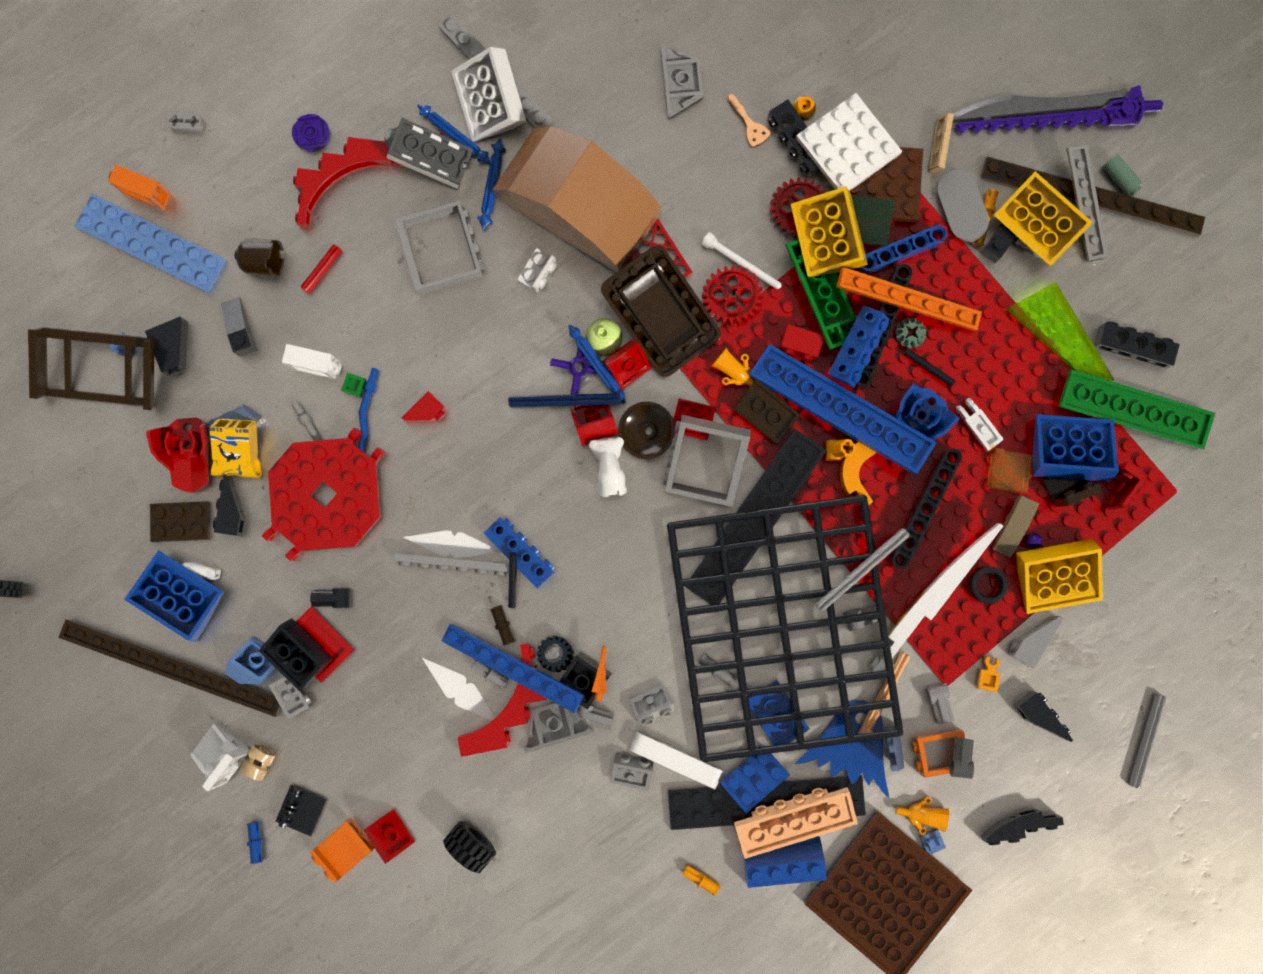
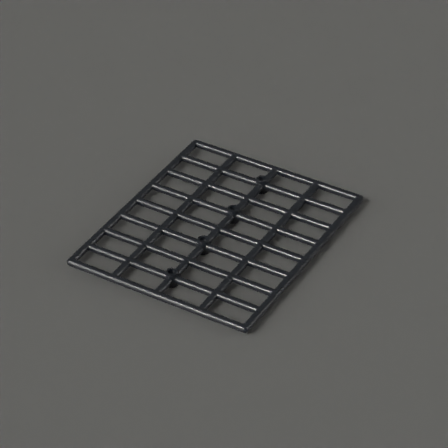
M866 495L676 521L667 524L699 755L702 762L900 737L903 735L878 564L871 569L872 582L853 585L844 593L874 590L876 612L836 617L834 603H832L827 608L828 618L787 624L785 602L824 597L833 589L831 588L829 566L864 562L875 552ZM860 503L863 524L822 529L819 509ZM812 510L815 531L774 536L772 515ZM758 517L764 518L766 538L726 544L723 522ZM710 524L716 525L718 545L678 550L675 529ZM865 532L868 553L827 559L825 537ZM816 539L819 560L778 566L776 544ZM768 546L771 567L730 572L727 551ZM720 553L723 574L682 579L679 558ZM815 568L821 569L824 589L783 595L780 573ZM772 575L774 596L734 601L731 580ZM724 581L727 603L686 608L683 587ZM769 604L777 605L779 625L746 630L738 629L736 609ZM728 610L731 632L690 637L688 616ZM878 619L881 641L840 646L837 625ZM829 626L832 641L831 648L791 652L789 631ZM781 633L783 654L743 660L740 638ZM732 639L735 661L700 666L694 665L692 645ZM883 648L886 670L853 675L844 674L841 654ZM834 655L837 677L796 682L793 666L794 660ZM785 662L788 683L747 689L744 667ZM737 669L739 690L699 695L696 674ZM887 678L890 700L849 705L846 683ZM838 685L841 706L800 711L797 690ZM789 691L792 706L791 713L751 718L749 696ZM741 698L744 719L703 725L700 703ZM892 707L895 729L853 734L850 713ZM843 714L846 736L804 740L803 719ZM794 721L797 742L756 747L753 726ZM745 727L748 749L707 754L704 732Z

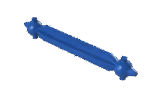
M417 105L420 110V116H427L430 122L454 141L472 148V155L477 156L478 162L490 163L488 151H481L479 146L440 115L431 111V106Z
M500 138L495 144H491L494 153L491 155L481 207L483 215L477 217L482 229H485L489 223L492 224V220L489 217L492 213L495 199L492 189L498 182L502 162L501 153L506 151Z
M571 324L568 325L570 337L575 339L576 345L606 387L613 393H619L621 395V402L626 403L625 392L619 389V384L587 339L580 335V329Z

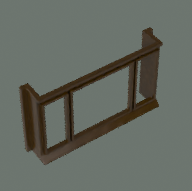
M51 327L28 329L29 398L38 399L43 396L141 405L143 410H152V407L155 406L154 344L156 338ZM47 338L64 339L65 389L48 388ZM71 340L125 346V396L72 390ZM132 346L143 347V397L132 396Z

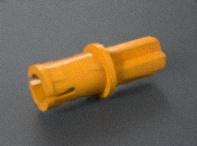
M687 865L682 873L683 876L696 883L698 888L702 887L713 896L718 893L721 887L720 884L708 878L706 873L702 874L690 865Z

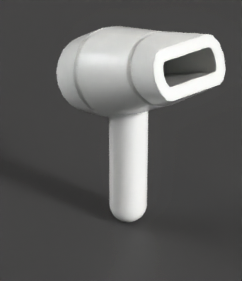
M184 562L182 564L205 580L220 578V569L194 562Z

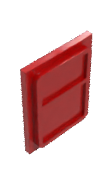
M310 607L295 622L333 657V660L316 677L322 683L355 649L314 607Z

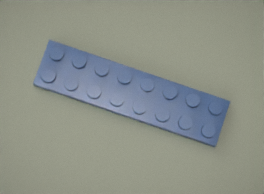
M94 194L90 196L74 226L210 294L227 262L224 258Z

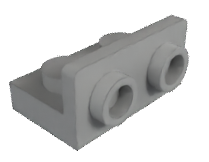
M285 677L269 685L288 720L310 708L308 704L311 701L306 692L302 694Z
M664 684L629 699L640 726L650 725L655 719L667 717L675 711V707Z
M616 753L610 783L648 791L654 761L645 757L640 758L626 753Z

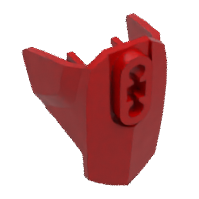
M197 417L176 419L167 427L146 431L150 452L157 461L170 471L172 486L182 491L194 493L209 483V428L207 423ZM191 424V430L187 431V426Z

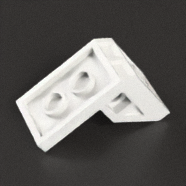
M214 723L190 754L200 770L206 774L204 777L205 783L202 787L207 791H211L226 784L245 760L250 750L247 745L219 724Z

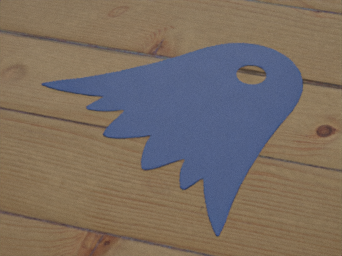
M854 700L849 702V705L868 702L864 700ZM869 710L850 713L853 734H857L861 727L855 720L856 715L863 713L867 716ZM838 714L834 717L819 739L846 736L843 714ZM881 714L871 732L883 731ZM883 739L810 748L795 763H807L819 758L817 767H821L830 761V775L835 776L846 768L848 778L852 784L863 773V777L868 785H870L873 778L880 790L889 798L884 771Z

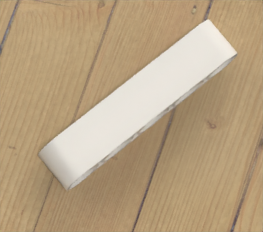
M636 731L629 750L713 789H716L723 774L722 769L710 763L702 762L699 758L639 731Z

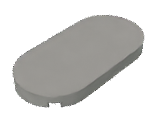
M956 169L947 172L940 179L937 190L953 235L965 242L976 241L983 237L989 226V217L976 181L965 170Z

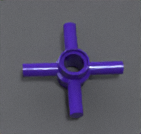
M578 347L576 357L571 359L570 362L553 358L550 360V366L568 369L569 373L573 376L570 394H578L581 377L587 373L597 374L594 368L584 359V355ZM576 362L582 365L581 372L575 370Z

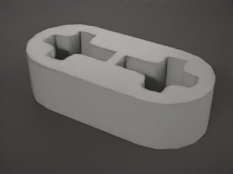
M173 112L166 119L167 125L176 132L197 133L202 131L205 125L203 119L195 113ZM176 119H178L180 122L176 123L175 126L172 122H175ZM195 119H196V120L198 121V123H196L195 126L193 127V125H192L191 123H193V122L195 121Z

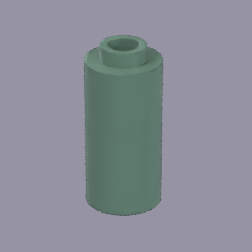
M1119 154L1102 166L1126 195L1129 193L1134 195L1141 189L1140 184L1142 181Z

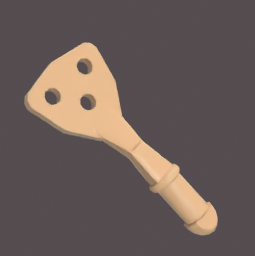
M729 94L728 102L735 108L736 113L744 119L747 126L746 136L750 146L754 147L763 143L770 136V131L763 125L753 122L736 96Z

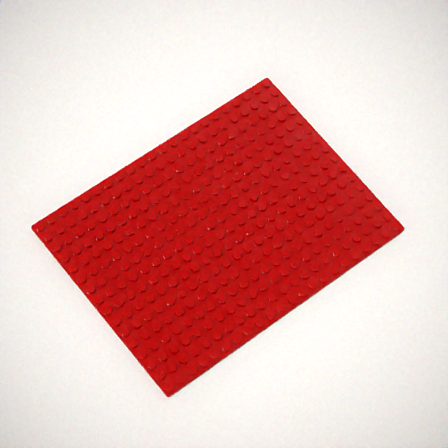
M920 193L918 222L857 219L865 254L937 225L943 226L946 229L947 236L938 247L869 275L889 282L892 273L900 264L909 265L913 273L907 288L981 311L978 330L972 331L899 308L870 384L863 389H856L835 381L828 374L840 349L829 350L825 339L816 361L808 362L795 354L791 357L895 417L900 408L902 398L913 384H916L919 388L931 389L946 401L948 411L959 417L957 423L945 435L934 440L937 443L916 476L878 453L865 460L860 467V482L873 500V503L868 506L876 551L900 529L905 527L941 454L950 448L958 449L962 454L961 462L909 565L904 569L892 568L889 564L891 553L878 563L885 615L893 625L897 623L906 610L938 575L963 551L996 523L1003 525L1018 496H1024L1039 503L1028 529L1011 558L992 550L999 535L998 532L934 618L930 620L924 616L907 638V642L938 679L949 686L1034 614H1027L1025 612L1017 572V552L1093 539L1102 548L1103 556L1177 493V489L1121 425L1114 424L1118 464L1129 462L1147 475L1145 486L1134 494L1132 504L1125 508L1113 510L1108 508L1125 485V482L1121 483L1113 478L1111 482L1086 480L1087 483H1100L1103 491L1069 506H1054L1041 477L1033 476L1032 452L1035 416L1037 414L1080 418L1094 417L1058 407L1068 372L1073 370L1072 367L967 245L953 235L948 223L923 194ZM932 233L935 239L940 240V236L937 233ZM915 240V244L918 247H923L921 241ZM897 247L899 253H906L904 248ZM880 254L881 260L888 261V257L885 254ZM867 262L868 265L864 266L865 268H871L869 262ZM792 267L777 280L781 283L780 289H775L770 285L762 292L763 298L759 299L762 301V306H757L759 313L753 311L754 318L748 316V323L741 320L740 326L736 321L733 327H731L729 321H727L725 326L722 324L719 327L721 331L720 339L680 368L710 406L716 407L715 412L726 425L751 430L747 450L764 470L768 468L794 429L825 450L827 440L849 439L852 440L853 444L858 442L774 392L801 414L779 444H774L732 409L749 386L747 384H722L724 377L729 379L731 377L712 366L717 357L727 348L742 365L743 361H741L740 357L743 354H747L749 356L748 367L752 371L769 344L778 349L780 348L788 324L823 335L795 267ZM898 271L899 277L906 278V274L903 271ZM844 290L856 319L863 305L875 310L879 309L881 301ZM886 305L884 307L887 313L893 312L890 306ZM916 318L923 322L926 328L924 342L916 348L909 349L953 378L955 382L952 386H949L904 355L907 348L902 346L896 338V328L902 320ZM915 327L912 330L908 328L907 330L909 332L906 338L910 337L911 335L915 337L914 332L917 328ZM871 359L867 366H872ZM861 376L859 383L864 384L866 380L864 376ZM968 398L973 400L977 407L984 412L1003 438V441L987 452L956 410V407L961 405L969 416L974 414L965 403ZM928 399V404L932 406L934 404L933 400ZM918 414V418L922 419L923 414ZM825 452L791 503L794 505L854 496L853 492L846 496L841 486L840 467L842 461L825 460ZM951 453L947 454L948 461L953 463L955 460L954 455ZM940 470L938 475L941 479L945 480L946 473ZM935 487L930 488V494L933 497H936L938 494ZM857 503L819 509L823 530L863 524L861 506ZM926 504L921 506L922 512L928 514L929 507ZM812 510L800 511L801 515L814 529ZM918 521L913 522V529L919 531L921 528ZM865 532L824 538L826 545L837 557L868 553ZM1030 533L1039 534L1042 538V547H1027V536ZM909 538L904 541L905 547L910 548L912 546V541ZM897 555L895 562L899 566L903 564V558ZM863 562L843 565L851 573ZM995 567L1005 574L1008 580V589L1006 595L1000 601L982 603L971 596L968 590V580L976 569ZM871 570L858 581L859 584L872 582ZM989 573L981 575L977 580L978 591L984 596L994 595L999 589L998 579ZM874 590L866 591L875 602Z

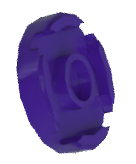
M306 114L297 119L298 121L292 127V137L300 149L307 152H315L327 145L330 139V129L324 119L316 114Z

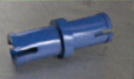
M260 822L247 823L249 839L247 846H249L250 864L263 862L261 847L263 839H261Z

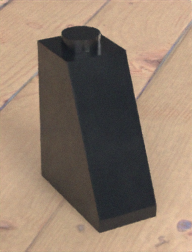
M180 316L145 331L147 337L156 338L154 356L161 373L172 377L180 374L181 370L186 369L187 320Z

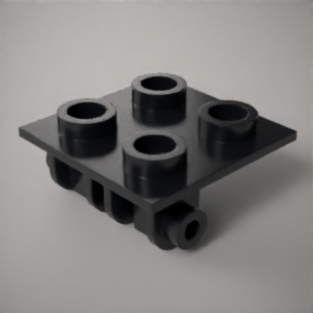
M290 785L275 822L279 823L278 826L281 828H286L287 826L312 836L327 799Z

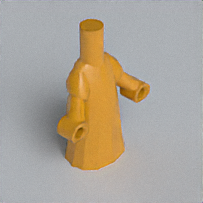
M727 348L722 351L712 364L713 367L731 377V379L724 377L722 384H747L749 387L754 380L749 377L751 369L748 367L749 356L747 354H743L740 357L741 361H743L742 365Z
M925 796L919 803H914L909 809L897 806L895 811L897 815L907 816L909 822L916 826L921 835H925L927 829L921 824L946 832L949 822V808L924 807L932 802L929 796Z

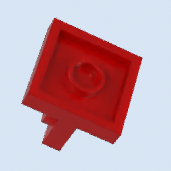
M636 339L624 344L602 361L621 389L653 368Z
M679 398L673 423H675L676 427L677 421L681 422L682 415L713 421L716 407ZM685 428L684 435L708 441L709 433Z
M394 809L363 830L385 864L415 842Z

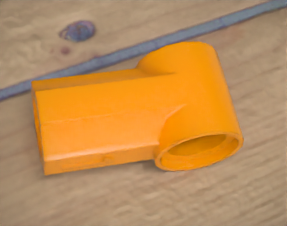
M849 439L827 440L825 460L843 461V458L850 457L856 452V445Z

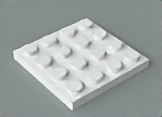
M857 93L796 135V140L835 189L847 186L848 190L851 191L902 153V150Z

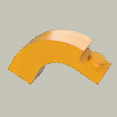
M857 442L855 444L856 452L850 457L843 458L840 467V482L846 496L852 492L855 494L854 496L866 495L868 505L873 503V500L860 482L859 471L863 462L876 454V452Z

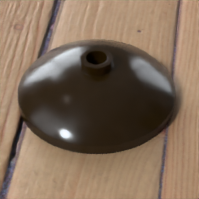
M639 402L632 405L624 412L618 426V436L624 440V449L632 456L640 459H653L663 455L671 447L672 440L675 438L673 417L666 408L654 402ZM647 428L652 429V433L650 435L646 434Z

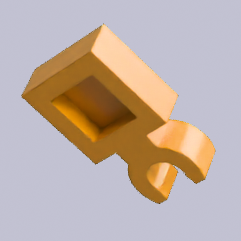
M985 656L983 662L986 668L985 670H979L976 688L998 692L1001 673L995 671L1000 665V659L995 658L994 664L990 665V657Z

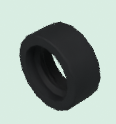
M995 567L976 569L968 580V590L971 596L982 603L1000 601L1006 595L1008 589V580L1005 574ZM989 573L998 579L999 589L992 596H984L977 589V580L983 574Z

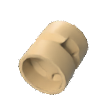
M253 744L248 753L249 758L243 761L239 770L254 780L262 781L268 771L266 767L271 766L276 754L266 747Z

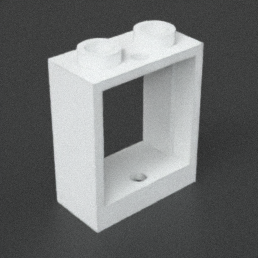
M286 344L282 363L290 369L336 379V376L340 374V361L332 354Z

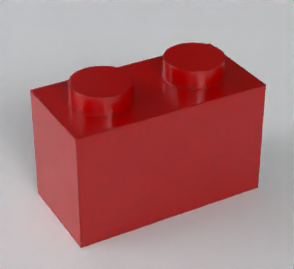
M788 324L779 350H782L789 356H794V354L801 356L802 360L808 362L816 361L824 336Z

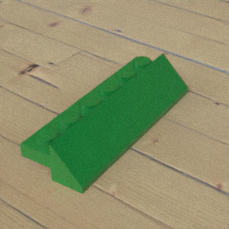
M799 240L787 243L785 246L829 350H839L843 346L856 320L844 289L837 287L839 277L837 273L808 277Z

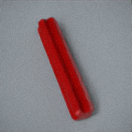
M333 244L303 282L301 289L306 293H310L340 255L342 250L338 246Z

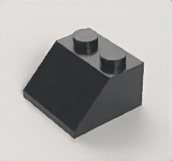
M579 652L560 679V682L584 694L580 705L588 710L595 697V692L591 691L599 664L582 652ZM606 669V682L608 681V679H609L610 676L612 675V673H611L610 671H608L607 669Z

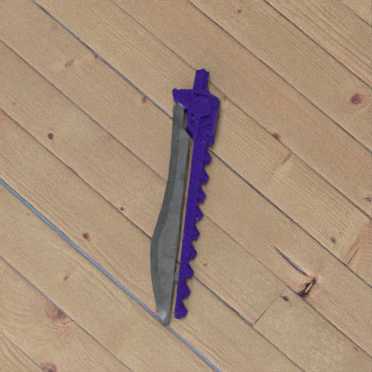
M1140 85L1132 87L1130 91L1123 88L1117 91L1072 97L1008 95L985 100L953 113V122H959V124H955V129L961 134L968 128L978 133L984 127L994 132L1001 126L1005 128L1004 130L1010 131L1015 126L1027 130L1031 125H1035L1036 128L1042 130L1048 124L1058 129L1064 123H1067L1068 127L1074 128L1079 123L1090 127L1095 122H1099L1102 126L1138 125L1144 112L1162 111L1164 103L1162 100L1145 101ZM1111 101L1104 109H1096L1101 108L1106 102Z

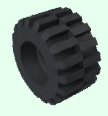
M459 821L443 840V844L449 854L463 867L475 873H481L496 855L492 843L479 830L463 821Z

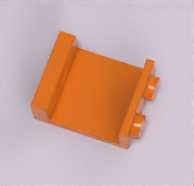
M350 818L312 850L310 854L312 855L313 862L325 870V876L330 881L333 880L336 883L375 848Z

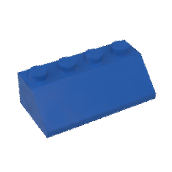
M820 836L744 859L745 879L748 888L827 880Z

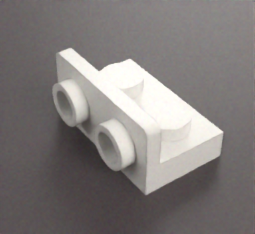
M536 248L517 281L537 293L539 288H544L549 272L553 273L557 266L555 256H550Z

